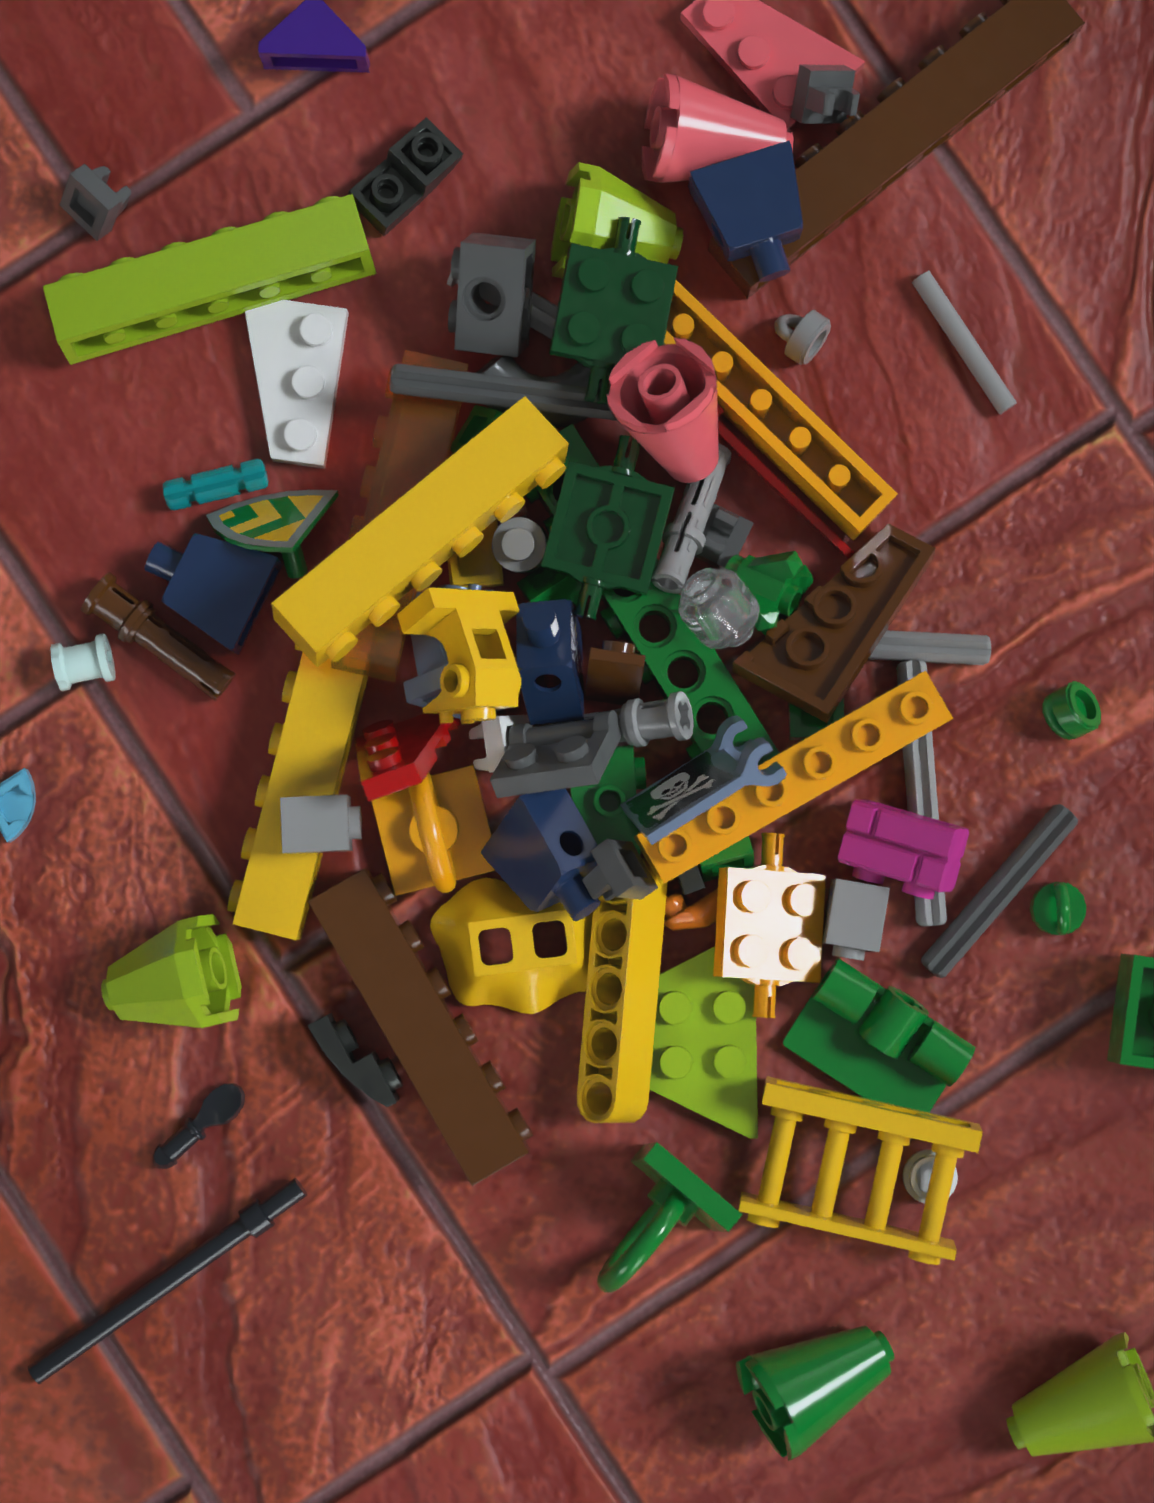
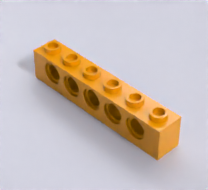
M925 670L758 766L759 770H763L777 761L787 773L780 783L769 787L757 785L744 786L653 845L650 844L642 833L634 836V839L659 883L665 884L952 720L953 717Z

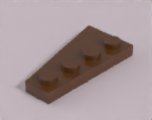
M891 524L886 525L841 566L840 572L823 587L819 585L804 599V604L785 621L781 619L777 623V627L767 631L765 639L750 652L746 650L733 662L732 672L827 723L932 562L936 548Z

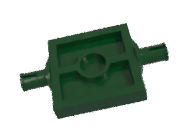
M618 217L614 248L597 249L571 243L569 246L549 354L574 359L591 369L584 400L592 403L596 400L598 384L600 383L596 404L608 403L607 395L610 388L609 377L611 371L626 353L645 342L653 340L657 341L658 346L664 345L678 266L648 260L639 253H635L641 221L635 218L632 219L626 239L630 217Z
M620 435L613 466L593 467L569 460L541 564L542 569L569 575L582 584L573 615L583 618L587 599L590 597L591 601L586 619L596 620L597 618L596 615L603 589L619 588L647 596L675 490L674 487L648 481L637 472H634L641 445L633 437L629 456L626 458L625 455L630 436Z

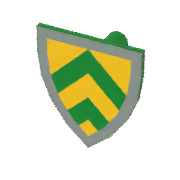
M338 490L285 491L234 503L206 516L214 532L228 543L250 550L281 552L287 576L289 578H300L308 572L301 543L334 503L339 494Z

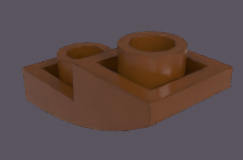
M604 640L602 649L591 648L584 700L623 705L630 699L639 698L646 655L634 654V644Z

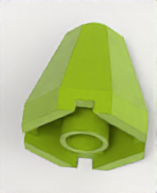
M578 162L568 174L565 184L575 187L572 198L561 197L557 210L551 247V260L558 261V263L552 267L553 277L563 278L568 248L571 243L597 249L614 248L618 217H630L626 239L632 219L635 218L641 221L635 253H639L648 260L668 264L669 258L677 259L683 241V228L677 227L674 212L599 166Z
M209 914L179 920L108 966L107 977L102 981L101 985L102 997L106 1007L111 1011L114 1010L120 1020L205 1028L238 1020L239 1008L229 1009L231 1000L241 998V981L230 939L226 933L216 936L210 927L220 924L216 916Z

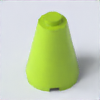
M1126 1332L1114 1335L1012 1404L1014 1415L1006 1418L1012 1440L1018 1450L1026 1447L1030 1455L1034 1457L1154 1442V1414L1151 1409L1154 1408V1390L1135 1347L1124 1351L1127 1349L1129 1336Z

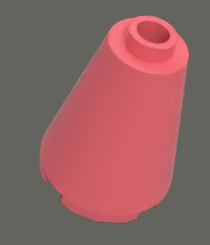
M663 74L664 78L659 77L655 82L644 123V129H650V147L642 146L641 152L642 173L647 181L656 183L689 181L690 171L789 140L793 150V133L787 132L786 123L783 119L675 74Z
M674 338L676 344L658 346L656 340L645 342L626 353L612 369L609 377L611 387L609 395H607L608 405L616 420L673 479L683 483L700 481L714 471L719 460L717 376L713 362L701 346L686 339Z

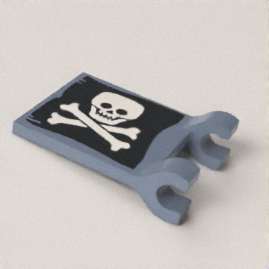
M738 715L729 717L720 725L715 740L709 749L620 805L627 817L651 845L744 786H774L786 777L787 773L777 761L766 769H758L760 758L773 751L770 744L763 737L754 740L750 739L739 747L733 746L734 737L748 728L744 720Z

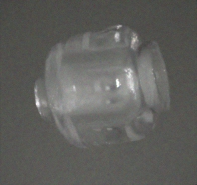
M705 568L693 574L683 585L678 611L683 622L704 646L710 649H724L740 646L752 636L754 626L759 617L760 606L756 597L737 573L727 568Z

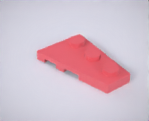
M695 0L681 12L680 20L763 112L785 121L787 132H790L800 123L790 117L800 64L845 65L855 70L856 75L863 69L866 62L760 0Z

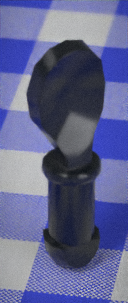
M235 1083L223 1084L214 1089L204 1099L197 1117L194 1120L187 1118L184 1121L185 1124L163 1145L159 1144L156 1147L152 1158L154 1166L159 1169L173 1167L177 1164V1160L198 1140L205 1139L206 1134L204 1131L206 1128L225 1125L235 1119L245 1102V1094L242 1087Z

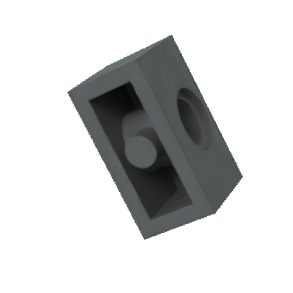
M473 232L461 241L460 247L454 248L451 260V277L458 280L457 300H452L448 313V330L451 333H455L454 350L518 357L529 346L536 239ZM481 282L491 283L499 290L501 295L500 305H490L481 298L479 293Z

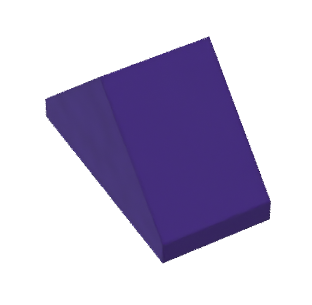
M304 0L259 41L258 54L264 69L369 73L370 61L365 44L323 0Z

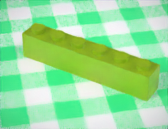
M353 194L343 197H325L317 201L313 206L292 212H275L266 216L262 221L239 228L224 227L215 231L211 236L192 242H174L164 246L158 252L138 258H120L113 261L107 267L91 272L66 274L57 282L44 285L43 290L57 343L69 364L72 365L237 316L254 308L281 300L294 299L377 273Z

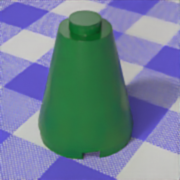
M864 1325L747 1355L736 1362V1372L744 1395L753 1391V1399L757 1409L753 1410L752 1413L762 1432L775 1451L782 1458L788 1456V1461L804 1453L891 1375L890 1362L895 1357L892 1347L884 1334L879 1330L873 1333Z

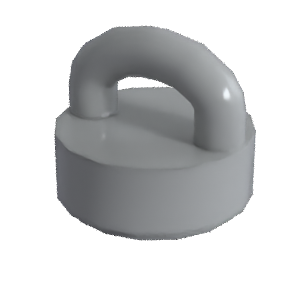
M811 310L804 318L795 314L782 315L775 321L774 327L778 336L787 342L785 355L799 365H804L810 362L823 346L829 335L831 322L816 310Z

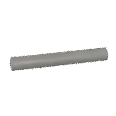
M927 271L913 280V286L998 414L1001 415L1016 405V400L931 272Z

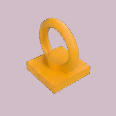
M474 765L432 776L428 773L420 784L372 800L395 896L434 886L439 892L448 893L455 888L457 880L495 871L481 854L482 849L492 834Z

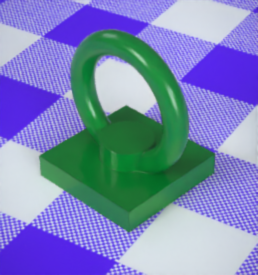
M658 1142L644 1144L631 1159L635 1166L656 1183L647 1194L654 1203L628 1231L600 1270L597 1284L601 1291L605 1293H612L621 1288L651 1257L677 1222L686 1227L695 1216L712 1231L729 1232L742 1216L737 1209Z

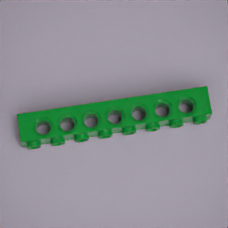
M573 424L559 431L569 443L564 463L566 470L569 460L599 467ZM566 470L549 487L542 489L537 485L525 495L531 504L539 499L550 517L544 520L543 524L549 534L558 504L553 492L555 487L564 481ZM656 558V562H655V566H654L653 572L656 570V567H657L658 562H659V560H658L657 558ZM652 578L647 596L636 593L630 597H623L616 594L613 589H603L601 599L607 608L602 610L600 615L615 639L625 635L628 642L635 645V654L646 655L642 682L646 685L653 680L664 699H668L671 693L678 691L684 692L688 697L693 712L694 728L690 738L692 745L685 748L691 760L709 749L716 737V734L703 732L696 721L698 710L707 705L719 707L724 712L726 719L738 715L744 720L748 728L734 737V747L742 746L748 740L763 737L770 744L773 751L763 755L758 762V766L780 754L700 625L693 618L691 611L688 614L683 609V619L689 627L682 620L679 613L681 599L679 593L672 594L658 589L652 584ZM649 615L661 616L669 625L670 632L668 637L657 643L645 640L639 632L641 620ZM678 660L691 662L697 669V682L689 688L674 686L670 682L667 673L668 667L673 662Z

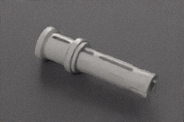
M682 691L671 693L668 699L643 702L640 698L630 699L623 704L622 708L614 709L620 720L621 738L619 743L627 742L631 746L643 747L648 745L649 741L653 739L674 736L677 740L683 741L690 739L693 734L694 720L692 707L688 697ZM597 712L584 714V720L593 719ZM566 722L546 723V724H534V725H532V726H533V727H540V726H547V725L560 724V723H566Z

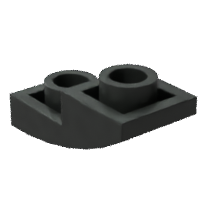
M426 117L388 150L387 158L351 188L348 195L353 194L357 210L385 236L440 184L461 161L464 154Z
M331 1013L308 1025L327 1057L358 1089L386 1107L398 1102L400 1097L396 1089L402 1087L403 1083L394 1064L389 1057L380 1061L376 1051L356 1061L351 1051L359 1048V1045L345 1019L336 1023Z

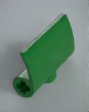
M839 958L830 966L783 1040V1045L861 1097L929 1113L946 1085L951 1087L961 1076L976 1048L930 1018L928 1010L907 993L892 986H889L887 989Z

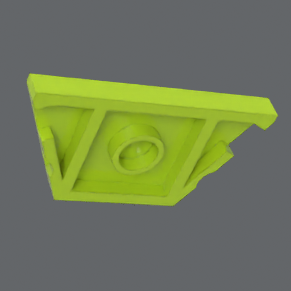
M714 946L660 973L650 1090L747 1138L758 1139L756 1017H752L755 985L748 984L739 978L714 977Z

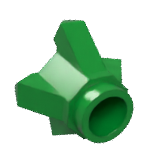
M796 551L762 557L748 555L746 558L736 554L728 561L721 575L736 596H733L720 584L719 593L728 597L732 604L737 605L756 629L766 636V632L771 628L777 627V623L781 619L785 621L787 617L798 609L803 593L813 583V575L807 566L802 564Z

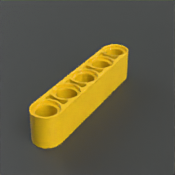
M642 858L658 888L642 900L615 897L607 901L601 895L598 897L601 903L593 911L577 1087V1106L579 1111L587 1121L592 1123L636 1122L646 1112L649 1102L667 883H659L645 858Z

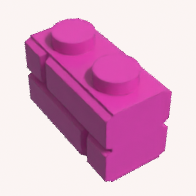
M855 799L850 809L846 824L847 831L843 836L838 854V862L854 867L853 877L876 884H883L885 876L904 882L902 892L931 900L934 899L935 891L939 893L952 892L955 888L961 866L960 860L964 855L967 844L968 828L872 800Z

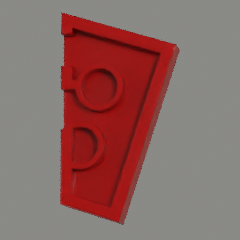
M425 713L396 724L393 723V720H383L362 730L363 736L355 738L360 780L368 802L422 783L438 759L435 749L447 746L451 740L449 731L458 729L461 725V719L453 717V723L440 724L439 714Z

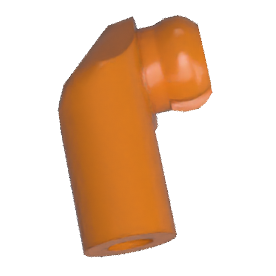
M718 888L689 906L685 903L682 894L678 892L666 897L664 926L677 931L707 927L714 923L717 915Z

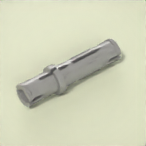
M718 443L719 460L714 471L700 481L686 484L674 521L665 527L662 541L665 545L656 570L651 577L652 584L664 592L678 594L684 591L694 557L702 553L706 542L703 532L712 506L715 503L726 467L731 460V452L722 444Z

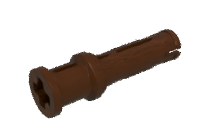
M109 572L103 576L85 599L81 611L87 616L94 613L118 631V639L122 642L131 644L135 641L186 680L200 688L212 700L216 701L230 685L236 673L217 662L204 650L156 616V609L153 608V604L150 601L144 600L141 602L116 584L117 577Z

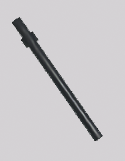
M294 1178L263 1201L256 1198L239 1210V1218L30 1364L28 1371L32 1378L38 1384H41L249 1236L253 1235L257 1238L275 1225L274 1219L307 1196L301 1183Z

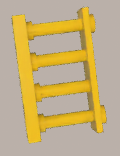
M767 1076L762 1104L772 1106L770 1114L775 1116L759 1193L755 1195L741 1192L738 1211L748 1213L747 1220L749 1222L765 1227L778 1228L780 1221L897 1247L909 1250L908 1257L910 1259L926 1264L939 1265L941 1258L955 1261L957 1249L954 1240L940 1237L957 1158H963L965 1150L975 1153L979 1152L983 1134L980 1124ZM804 1114L825 1118L824 1127L829 1128L812 1207L780 1200L796 1122L802 1121ZM857 1126L878 1130L877 1138L882 1140L865 1219L833 1212L850 1133H856ZM911 1138L931 1142V1151L936 1152L919 1232L886 1225L903 1146H909Z

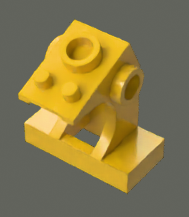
M428 587L397 614L403 634L435 637L442 643L447 654L448 665L443 668L440 676L442 691L435 699L422 708L423 713L439 714L440 724L453 723V714H460L461 724H472L475 721L496 720V710L518 707L521 676L504 627L506 622L520 612L514 592Z

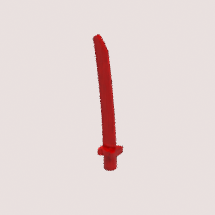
M717 403L719 418L725 410ZM718 419V436L847 559L851 558L855 552Z

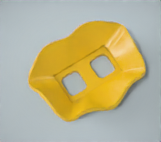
M482 878L462 887L434 913L431 919L430 928L441 952L449 986L455 998L463 1005H494L520 1013L535 1014L551 1006L561 998L573 993L586 991L593 912L579 921H573L561 902L535 912L523 903L506 882L495 878ZM561 921L565 926L566 953L562 956L538 957L534 948L533 926L540 922ZM495 928L508 929L511 934L513 959L503 964H484L481 960L478 936L480 932Z

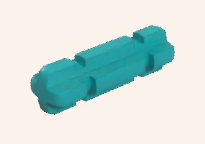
M253 459L241 462L239 468L234 469L232 465L192 474L191 480L185 481L183 477L165 481L163 483V495L168 508L175 511L191 507V502L193 501L203 504L240 495V490L246 489L248 492L265 489L268 486V475L262 460Z

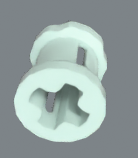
M106 634L96 635L95 641L69 647H63L61 643L51 644V662L60 691L70 690L71 685L74 683L103 678L106 682L115 681L114 659Z

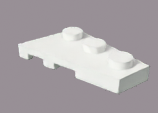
M281 300L245 311L270 458L273 462L326 469L349 315L346 308Z

